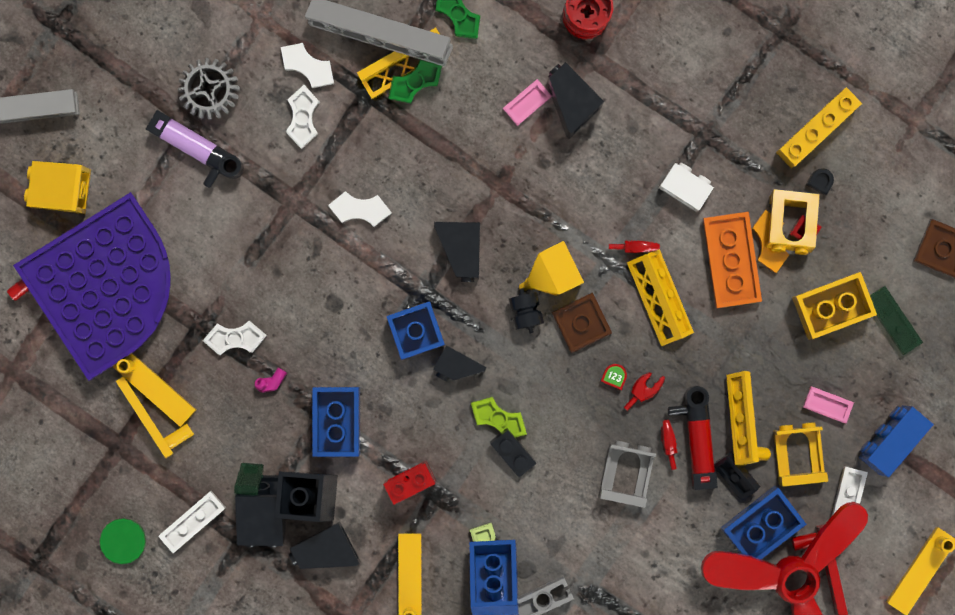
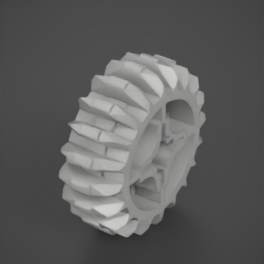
M205 58V65H203L200 60H196L198 67L195 68L192 64H189L188 67L192 71L190 73L185 70L182 72L187 78L186 80L179 79V83L183 84L184 87H179L178 92L185 93L179 99L180 101H187L183 107L185 109L191 108L190 114L195 115L199 111L198 117L200 119H203L205 113H207V118L212 120L214 112L217 118H221L220 110L228 114L229 110L226 106H235L230 101L231 98H239L233 91L240 90V87L232 85L238 81V78L236 76L230 77L234 71L232 69L226 70L227 64L225 62L219 66V60L215 59L211 65L210 59ZM206 72H217L224 77V80L212 81ZM199 76L200 85L194 88V91H191L194 80ZM206 81L214 87V89H211V96L204 91L207 85ZM226 87L224 98L217 103L218 92ZM206 97L211 106L198 105L193 98Z

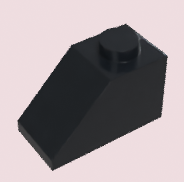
M446 345L433 370L437 371L435 376L448 382L449 378L457 380L484 372L487 367Z

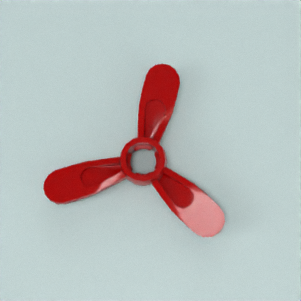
M856 502L842 505L821 528L802 557L787 556L776 565L749 555L726 551L711 552L702 561V576L708 583L717 587L739 590L775 589L776 593L784 601L791 603L792 615H823L814 599L820 588L819 572L840 555L863 531L868 522L867 511L861 504ZM797 570L805 571L807 574L805 584L797 590H788L785 586L788 576Z

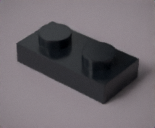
M508 428L490 441L492 447L518 477H521L537 464Z
M732 451L714 463L715 469L741 500L755 493L761 487L743 465H735Z

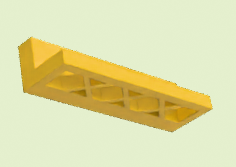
M436 27L430 30V32L440 34ZM394 51L357 72L371 99L390 89L391 82L387 85L385 84L386 80L392 81V78L387 77L391 67L398 66L403 68L401 76L406 75V69L411 71L414 69V67L407 66L410 56ZM384 71H386V72H385V76L379 75V74L383 73ZM374 77L384 79L382 87L375 92L371 90L367 81Z
M660 249L627 262L661 346L693 334L694 331ZM643 262L646 269L644 275L639 273L636 263ZM647 283L654 288L653 296L647 293ZM656 304L661 306L663 310L662 317L656 315L654 310ZM664 325L670 328L673 337L666 339L663 332Z

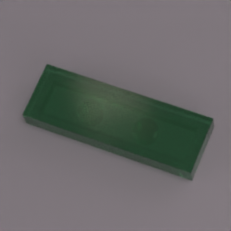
M886 286L881 287L870 295L877 318L902 355L907 354L923 343Z

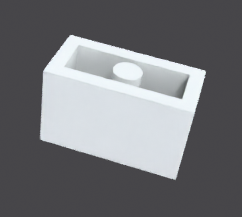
M675 163L659 186V189L695 212H698L714 187L710 185L711 181L702 175L697 177L692 174V169L687 165Z

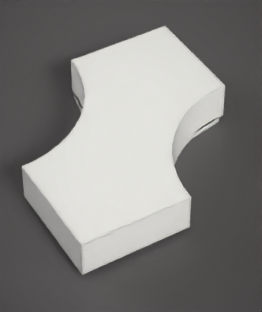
M303 43L281 47L286 71L302 73L308 78L312 88L334 84L330 61H320L311 57Z
M305 85L287 99L292 107L293 119L286 133L301 149L318 135L313 126L312 117L316 106L320 102Z
M345 191L328 205L342 223L351 219H362L375 227L392 214L378 195L371 199L361 200L352 197Z
M251 321L235 329H228L216 324L204 338L203 342L220 356L225 351L238 347L253 353L267 335Z

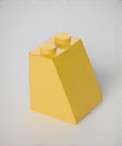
M32 161V166H29L27 170V179L30 181L29 189H26L24 194V201L27 202L26 206L36 209L86 214L91 169L77 164Z

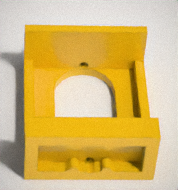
M774 189L770 195L769 204L772 205L769 241L766 244V248H772L774 252L781 253L791 250L795 251V254L808 255L816 247L819 194ZM784 206L806 208L805 232L803 238L799 241H790L783 235Z
M815 422L802 423V428L794 429L793 425H781L779 430L773 431L780 486L828 482V474L824 470L820 430H823V428L816 426ZM801 432L808 438L812 472L790 475L787 439L792 433Z

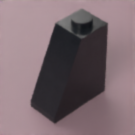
M434 222L435 230L456 278H461V282H474L475 278H479L480 222Z
M340 521L293 545L290 548L291 553H289L293 565H298L300 569L357 566L361 562Z

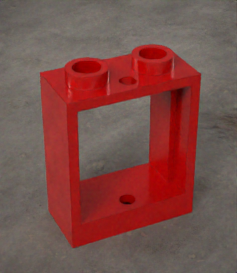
M426 460L386 480L383 485L393 505L436 484L437 480Z

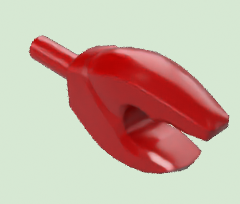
M625 241V244H609V249L624 250L625 253H643L659 250L660 244L647 241Z
M649 372L640 376L632 387L631 393L634 396L624 406V409L628 411L638 400L643 402L654 397L661 389L665 377L662 376L651 388H648L645 383L652 373Z
M664 420L661 427L662 446L665 455L669 456L671 470L677 469L674 454L677 453L676 438L670 421Z

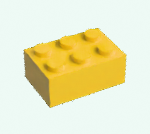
M861 272L792 297L808 340L818 338L877 315Z

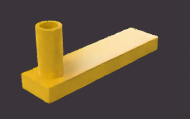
M133 353L125 359L119 360L113 366L117 372L124 376L125 379L180 427L197 410Z
M741 371L728 374L726 377L735 465L741 466L759 461H767L771 456L770 450L766 447H757L750 372Z
M124 376L116 381L166 459L173 455L171 449L194 435L188 424H185L163 438Z
M935 527L886 603L904 615H908L948 553L955 549V538L939 527Z
M421 533L398 534L399 615H422Z

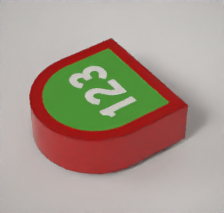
M611 364L605 369L600 381L622 390L627 378L626 370L619 364Z

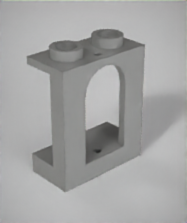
M617 440L615 444H610L599 498L645 508L653 460L656 457V453L651 452L652 448L638 445V449L629 448V443ZM625 452L636 453L640 459L634 495L612 490L619 457Z

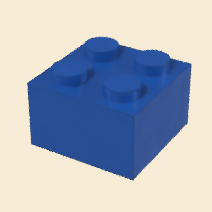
M430 301L386 316L401 360L445 345Z

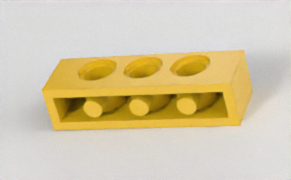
M847 87L844 88L776 153L792 169L862 103Z

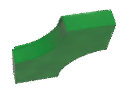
M437 0L436 11L449 17L454 25L456 37L478 39L480 15L470 12L464 6L462 0Z
M419 59L417 66L410 73L392 77L388 99L411 104L414 95L419 90L428 86H438L442 66Z

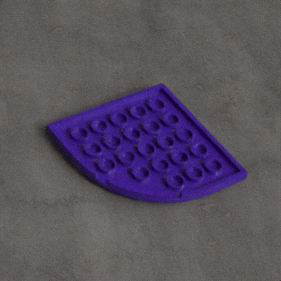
M131 192L13 265L88 381L139 349L156 330L169 300L171 273L167 252L159 234Z

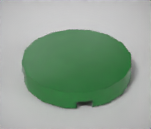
M121 518L112 521L106 525L100 537V546L103 554L110 561L118 564L133 562L141 556L146 546V535L143 528L131 519Z

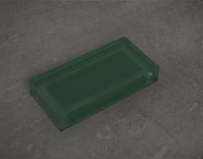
M241 463L234 486V493L258 495L264 473V465Z

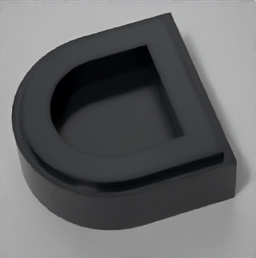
M818 169L811 174L806 185L826 196L834 183L833 174L827 169Z

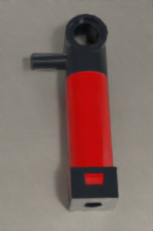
M692 386L684 394L686 405L668 407V415L687 414L692 489H715L718 486L714 468L708 403L709 394L703 387ZM694 391H699L702 394V400L698 404H694L691 401V395Z

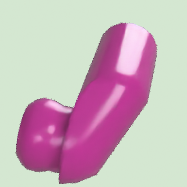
M278 367L272 377L256 379L254 386L262 393L276 391L287 375V372Z

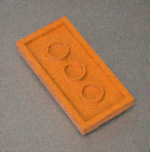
M749 212L703 218L716 308L762 302Z

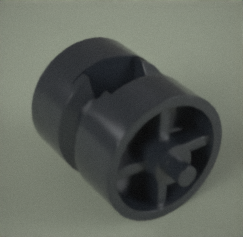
M524 288L519 289L520 294L518 296L509 298V304L512 311L516 312V315L513 317L515 330L526 328V330H529V334L534 333L533 328L536 325L544 324V319L541 311L536 309L539 305L538 293L527 294V292L524 293Z

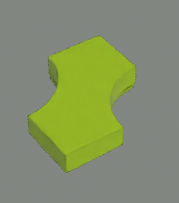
M493 397L471 403L477 425H491L500 432L508 428L515 437L527 435L521 412L509 413L497 406Z

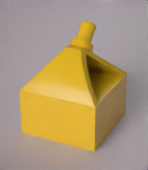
M562 241L538 253L529 277L519 285V288H524V292L529 289H535L559 296L583 284L584 281L565 242Z

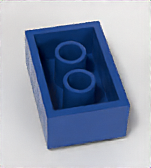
M312 387L313 457L360 456V387Z
M897 406L889 415L891 419L886 425L883 423L875 431L877 436L872 442L867 441L860 449L861 455L859 458L881 476L889 478L934 425L913 406Z
M773 486L720 528L740 554L763 559L807 524L781 490Z
M516 541L469 542L470 604L472 615H519Z

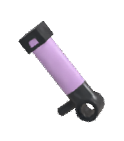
M156 110L146 130L212 168L203 185L211 188L219 173L229 179H236L242 175L244 165L238 157ZM230 161H235L237 164L236 170L232 173L227 172L226 164Z

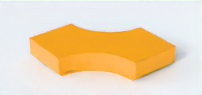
M764 210L752 227V230L759 237L761 251L757 261L774 273H777L790 254L787 252H774L772 248H766V244L769 241L771 213Z

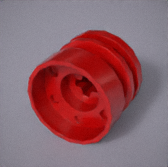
M566 0L562 11V20L566 30L574 37L580 39H592L600 35L611 19L614 10L613 0ZM584 10L588 11L589 18H585Z

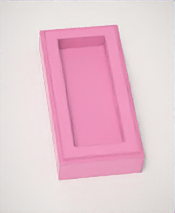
M537 79L508 103L503 110L518 126L547 102L552 95Z
M810 386L802 408L846 424L854 402Z

